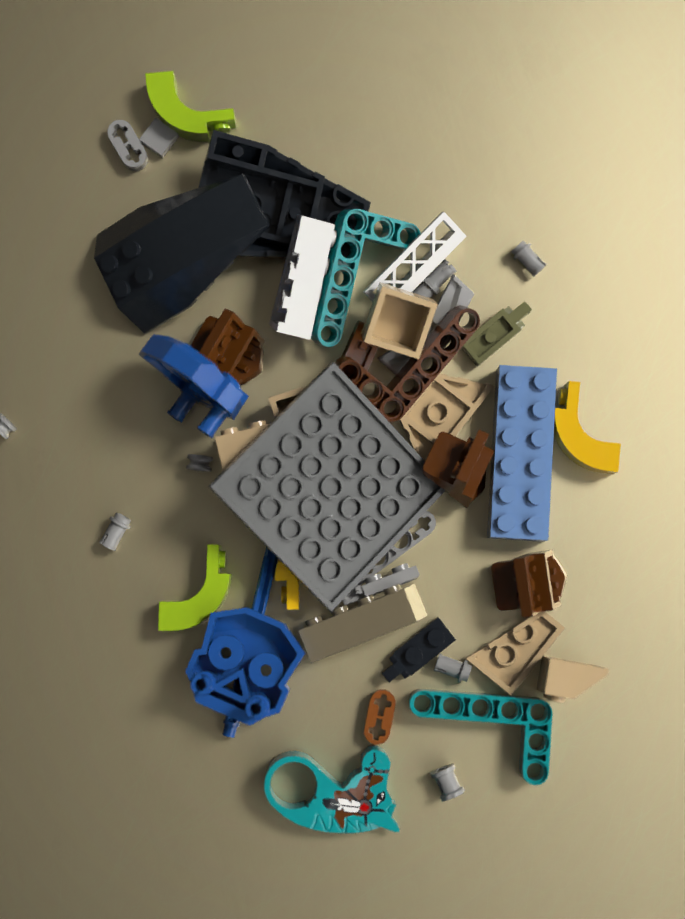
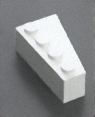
M297 214L269 325L275 331L308 340L311 339L317 306L322 293L323 278L329 267L330 247L334 246L337 231L334 230L335 224Z

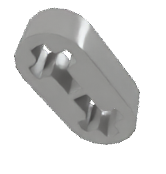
M113 121L108 127L107 134L124 165L131 171L144 169L148 163V156L133 128L127 121ZM120 128L123 132L126 131L125 136L128 140L126 143H123L119 136L116 137V131ZM130 148H133L137 155L140 154L139 162L135 163L133 160H130L131 156L128 152Z

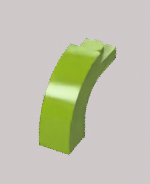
M173 71L145 73L147 92L156 115L161 122L177 132L180 137L196 142H210L209 131L216 130L227 133L230 129L236 128L233 108L196 111L185 106L178 98L177 81Z
M207 544L206 580L198 594L191 599L181 602L159 601L158 631H178L197 626L208 620L210 613L217 612L224 603L230 589L232 574H221V568H226V551H221V545Z

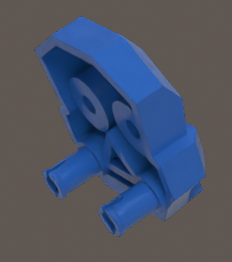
M153 334L138 354L180 389L181 395L167 412L172 418L182 423L195 403H201L203 406L211 409L201 424L197 426L199 431L211 439L225 418L232 420L236 418L249 397L241 390L239 383L230 374L224 371L221 373L214 363L190 345L170 336Z
M249 607L210 613L202 648L194 650L185 672L191 683V689L197 703L250 726L265 717L280 713L290 691L287 682L305 655V651L285 623ZM224 647H228L231 650L229 658H224L221 654V650ZM263 665L271 667L272 672L270 675L265 676L262 674L261 667ZM239 677L242 693L225 685Z

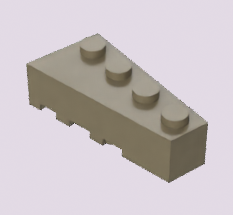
M400 584L383 590L385 596L375 599L373 595L358 600L359 606L349 610L347 605L333 610L331 612L332 617L322 620L320 615L305 621L307 627L298 631L310 662H316L418 622L426 617L427 613L415 584L402 589Z

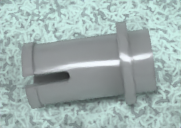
M523 240L512 250L513 259H518L534 277L547 264L530 248L531 244H527Z
M117 512L114 517L111 516L109 518L111 523L99 541L100 544L113 551H116V547L126 529L131 528L129 525L131 520Z
M439 654L434 671L457 678L458 682H461V680L467 682L472 665L467 664V660L461 662Z

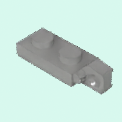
M408 563L391 569L393 574L384 578L379 573L364 579L366 584L362 586L356 585L342 600L344 605L384 592L383 590L395 585H402L417 579L420 574L416 565L409 568Z

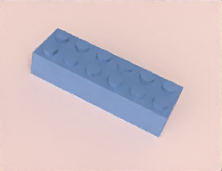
M499 365L496 370L492 449L495 451L491 457L487 538L548 541L557 379L556 368Z

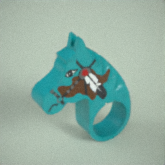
M370 745L364 749L361 754V766L353 770L344 782L337 781L316 760L301 751L281 753L267 767L264 790L269 803L285 818L298 825L330 833H360L379 827L393 832L400 831L397 822L392 817L396 803L395 800L391 799L387 790L390 760L385 750L379 746ZM289 762H299L308 766L313 771L316 777V786L314 789L315 794L311 799L290 803L283 801L274 793L271 787V778L281 765Z

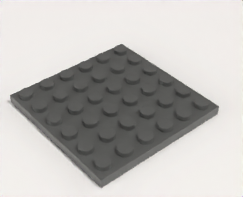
M334 362L330 363L208 486L331 612L445 492L443 488L423 474L422 468L425 463L423 458Z

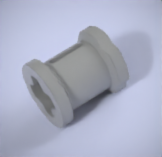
M454 764L445 765L430 773L431 777L436 779L441 791V801L453 799L465 791L464 787L459 785L453 771L455 769Z

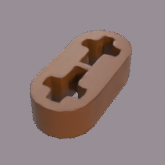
M386 689L376 690L369 700L364 735L374 745L384 743L391 731L396 700L393 694ZM381 694L387 695L386 699L391 702L390 706L384 707L383 715L378 714L379 706L374 703L375 699L381 698ZM377 718L382 719L381 729L385 730L384 735L380 734L378 739H374L373 733L368 732L369 727H375Z

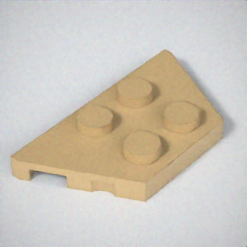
M439 374L400 419V423L412 448L426 461L440 432H447L456 436L493 390L494 386L488 383L483 384L469 381V379Z

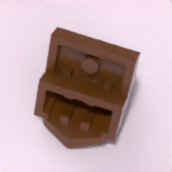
M226 308L219 318L213 316L206 318L190 345L192 348L214 363L221 373L224 371L230 374L239 385L249 382L262 372L264 356L262 346L265 340L254 328L245 325L233 311Z
M478 430L475 439L469 437L467 442L447 432H440L423 465L422 472L427 478L447 491L449 496L468 509L470 503L484 491L486 468L495 450L484 446L489 434Z
M553 549L527 553L512 560L499 561L492 564L491 571L496 605L500 611L519 609L521 610L522 617H532L540 612L553 611L561 606L560 599L563 595L567 574L554 556Z

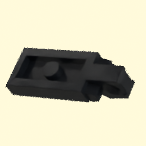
M437 617L393 652L394 654L389 657L393 664L385 669L382 675L389 683L400 674L406 679L451 645L456 639L439 617Z

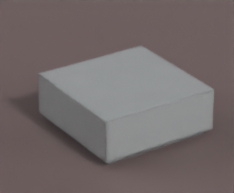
M155 118L139 140L143 145L163 158L179 135Z

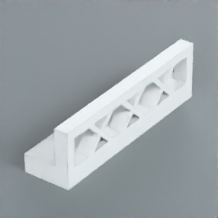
M441 212L363 293L373 302L375 297L373 291L378 287L379 282L391 283V286L412 292L467 236L445 212ZM443 221L450 231L441 240H435V228ZM430 234V240H424ZM420 243L430 244V251L421 260H416V247ZM410 254V260H405V258ZM401 263L410 264V271L401 280H396V268ZM391 274V280H385Z

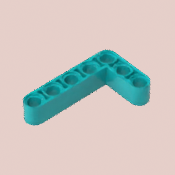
M346 209L338 214L334 230L337 231L334 246L330 247L329 267L323 278L322 293L318 302L311 339L314 343L332 347L341 340L364 241L367 240L393 248L405 249L420 234V230L416 225L361 209ZM351 214L354 215L357 221L353 230L347 224V219ZM377 222H380L383 228L379 237L374 233V225ZM403 229L408 233V239L405 243L400 239V233ZM345 242L350 247V253L346 258L341 254V246ZM338 270L344 276L343 282L340 285H337L334 281V275ZM334 298L337 302V308L333 313H330L327 304L330 299ZM325 326H328L331 331L330 337L324 341L321 337V331Z
M416 689L410 694L408 700L409 707L419 717L522 725L519 772L525 781L531 785H541L547 780L550 763L552 708L543 699L434 689ZM419 695L429 697L430 704L425 710H417L414 707V700ZM449 697H454L458 700L456 711L451 713L444 711V701ZM480 699L485 700L487 703L486 711L481 715L474 714L472 711L473 703ZM506 702H513L516 707L515 713L510 717H505L501 713V708ZM536 704H542L544 707V715L539 719H533L530 714L531 708ZM535 733L541 734L542 744L538 748H531L528 742L530 736ZM532 763H538L541 767V771L536 777H528L527 768Z

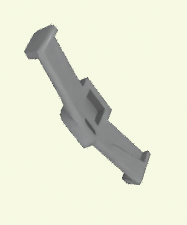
M452 274L437 303L438 305L426 339L454 307L459 305L468 307L475 294L454 274ZM449 334L441 338V348H445L451 341ZM389 350L377 359L396 375L411 357Z

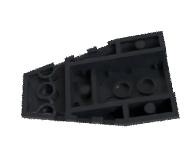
M213 130L198 188L244 174L270 225L239 256L286 257L297 214L335 224L338 214L343 210L361 209L369 212L370 201L339 184L329 181L325 176L316 171L313 172L295 159L288 158L279 153L277 149L270 145ZM351 214L347 219V224L353 230L357 221L354 215ZM346 242L341 246L343 257H347L350 253V247Z
M240 174L137 208L97 234L94 259L118 309L144 334H147L190 308L197 301L196 298L203 291H207L215 283L214 280L233 264V260L240 253H244L270 225L246 176Z

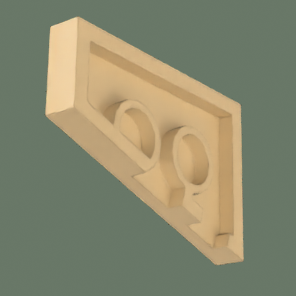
M543 611L528 618L478 652L467 657L466 660L512 696L564 631L565 627Z

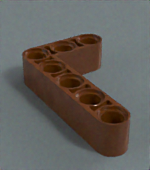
M461 305L454 307L425 340L420 358L411 357L387 386L382 384L351 357H340L335 361V364L341 370L345 365H353L354 372L348 378L361 392L367 383H374V392L371 395H365V397L389 422H395L406 414L474 334L480 325V317L475 310ZM467 312L469 314V322L465 326L460 327L459 317ZM449 334L451 338L449 346L441 348V338ZM430 356L432 358L431 367L427 370H422L421 362L424 358ZM410 378L413 379V388L410 391L404 392L402 388L404 381ZM391 400L395 401V409L391 413H384L385 404Z

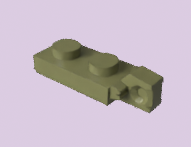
M525 301L514 311L509 306L505 309L503 308L474 332L463 345L462 350L478 367L522 330L525 324L521 320L532 309Z

